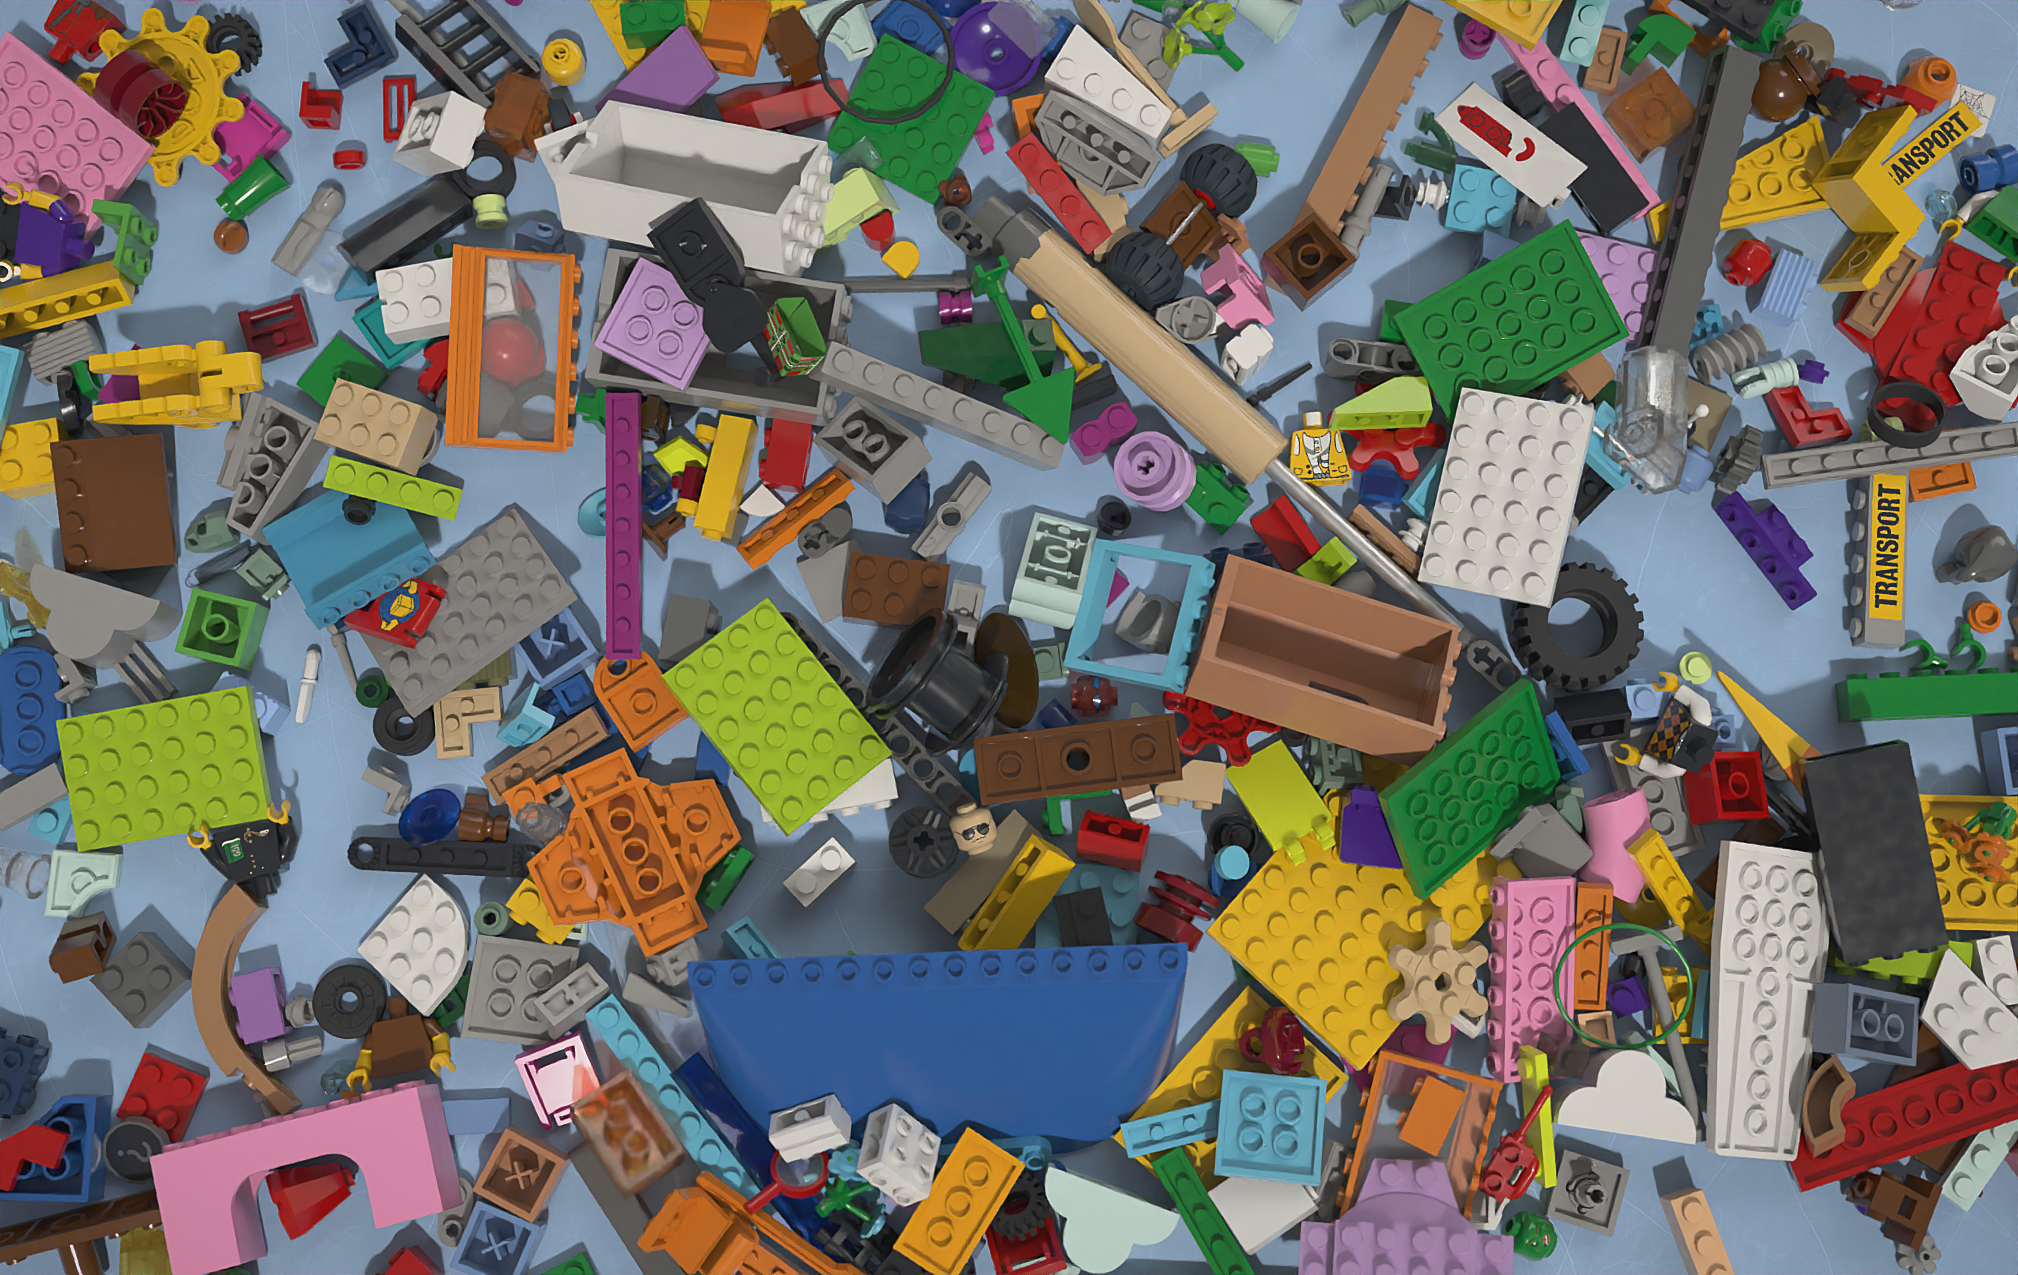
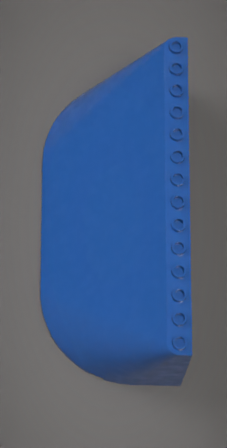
M1187 943L687 961V977L720 1082L728 1098L741 1116L768 1140L772 1114L834 1094L841 1103V1107H844L851 1117L850 1138L860 1143L859 1149L862 1148L869 1114L895 1103L941 1139L940 1145L958 1143L966 1128L969 1127L987 1140L1041 1136L1050 1142L1052 1154H1061L1085 1149L1115 1135L1120 1129V1123L1127 1122L1165 1079L1176 1048L1188 967ZM834 1149L825 1150L828 1159H832V1154L835 1152ZM815 1154L810 1157V1159H819Z

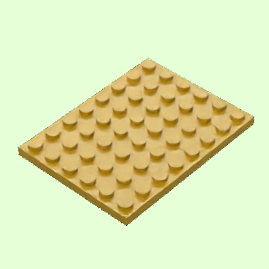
M1365 752L1360 754L1364 779L1363 785L1375 787V792L1384 791L1411 768ZM1330 788L1322 797V801L1332 815V820L1328 822V825L1334 832L1332 837L1336 844L1323 850L1313 832L1304 835L1298 841L1304 848L1303 854L1306 857V861L1297 866L1293 865L1283 847L1275 851L1205 933L1352 1067L1360 1071L1402 1022L1394 1021L1387 1012L1389 1001L1402 992L1405 983L1402 973L1393 969L1387 961L1390 948L1401 944L1411 951L1421 950L1426 942L1425 929L1428 921L1434 917H1439L1446 920L1450 925L1453 948L1457 950L1462 949L1492 913L1489 891L1492 886L1493 876L1520 879L1525 873L1512 859L1498 862L1490 853L1497 845L1493 841L1422 901L1413 895L1404 868L1396 870L1342 863L1339 860L1342 797L1351 789ZM1442 972L1436 976L1435 981L1442 974Z

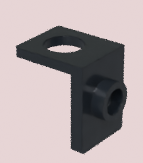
M1403 174L1399 187L1387 186L1373 217L1409 220L1417 191L1408 175Z

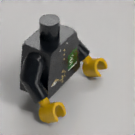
M283 800L281 804L283 811L276 810L274 803H270L267 810L268 819L257 820L214 834V840L208 839L210 830L206 825L201 824L199 831L203 837L197 838L189 830L187 842L191 847L200 848V852L208 862L229 881L243 885L254 883L258 899H264L278 894L274 876L290 870V862L294 860L300 837L292 817L288 816L291 803L288 800Z

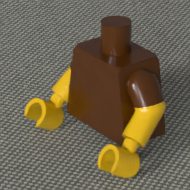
M405 997L388 999L387 1005L390 1020L373 1023L372 1029L367 1032L359 1051L354 1071L347 1077V1084L353 1093L356 1084L362 1082L364 1092H368L372 1088L368 1078L370 1075H372V1079L431 1068L437 1077H441L440 1070L445 1065L452 1073L456 1070V1066L450 1059V1036L434 1018L423 1014L410 1015L408 1000Z

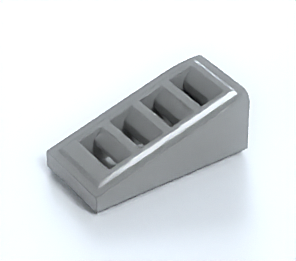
M635 972L629 973L622 994L624 1000L683 1018L692 1016L693 1010L690 1006L642 975Z

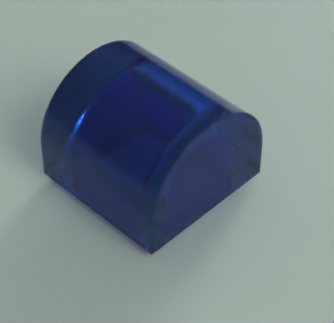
M1056 698L1050 701L1036 718V721L1044 729L1075 726L1079 722Z

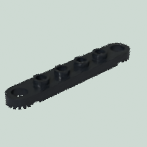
M359 837L349 845L347 859H349V863L354 868L359 870L526 878L530 871L526 870L522 864L524 855L528 852L538 854L543 848L528 844ZM363 844H368L373 848V858L368 863L361 862L357 855L359 847Z

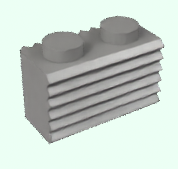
M85 320L68 321L62 325L63 329L52 334L50 332L36 334L32 337V342L23 345L27 359L30 362L29 365L37 381L46 386L57 384L58 372L70 371L74 376L71 364L80 360L89 364L88 356L104 354L95 328Z

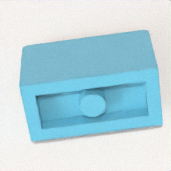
M533 682L509 705L496 735L497 739L523 751L537 742L552 728L556 717L532 705L540 684Z

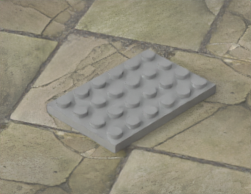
M514 508L416 578L442 587L446 591V595L442 600L436 598L441 606L422 638L410 634L409 631L407 632V635L414 637L418 642L415 649L359 632L405 709L415 718L575 602L578 597L521 515Z

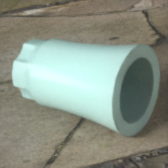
M1227 0L1236 9V13L1259 28L1275 44L1284 38L1300 11V5L1289 0Z

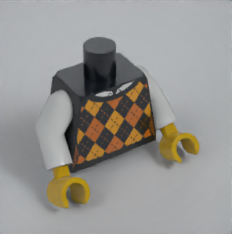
M1658 672L1665 677L1666 685L1652 682L1654 690L1658 692H1672L1675 696L1671 695L1643 749L1644 756L1640 755V751L1636 747L1620 744L1619 746L1629 750V756L1625 760L1615 757V760L1628 766L1638 764L1640 769L1666 779L1681 776L1686 770L1697 773L1703 765H1707L1713 760L1714 750L1712 747L1719 736V730L1712 722L1710 704L1707 699L1686 685H1678L1679 680L1674 673Z

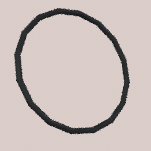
M873 0L851 1L832 16L820 37L817 66L824 89L841 110L864 122L894 125L919 118L940 101L952 80L955 51L947 27L930 7L917 0H899L925 11L942 30L949 52L947 75L936 96L918 111L893 119L869 117L843 103L830 87L823 65L825 42L837 20L856 5Z

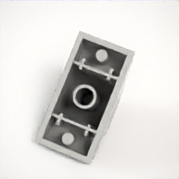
M34 563L30 573V588L33 596L42 606L51 610L47 620V636L53 648L61 655L95 669L107 670L112 669V666L116 664L122 665L125 663L124 659L128 655L132 656L134 651L132 648L135 642H154L164 639L177 628L183 616L182 612L161 601Z

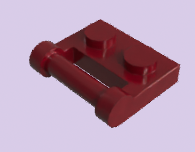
M301 292L291 295V299L253 311L245 309L238 312L248 352L260 354L262 364L318 347L307 312V304ZM295 312V317L255 329L256 323Z

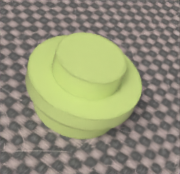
M1690 652L1680 659L1678 672L1684 681L1692 680V685H1698L1710 678L1712 664L1705 654Z

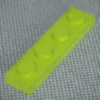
M335 455L330 456L323 482V487L452 521H455L463 489Z

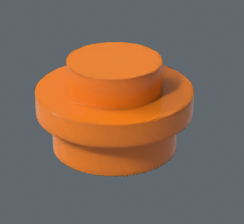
M1976 602L1967 611V622L1978 633L1993 632L2001 623V611L1992 602Z

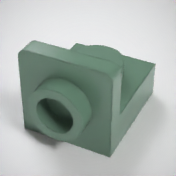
M1060 642L1055 646L1032 648L1037 663L1039 682L1069 677L1070 669L1063 666L1067 652L1065 642Z

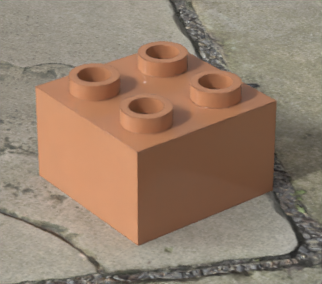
M514 1125L504 1130L472 1191L534 1223L541 1219L571 1160L565 1152Z

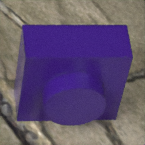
M1638 974L1607 985V997L1617 1019L1648 1009L1651 1006Z

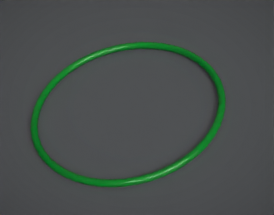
M1613 923L1587 931L1573 941L1565 950L1555 971L1554 994L1563 1018L1580 1036L1602 1047L1631 1050L1644 1048L1661 1041L1681 1024L1692 1001L1693 980L1690 967L1684 955L1663 934L1638 924ZM1615 928L1641 930L1664 941L1681 960L1688 983L1686 1002L1677 1020L1659 1036L1637 1044L1620 1045L1607 1043L1583 1032L1567 1015L1559 992V979L1563 964L1570 952L1581 941L1595 933Z

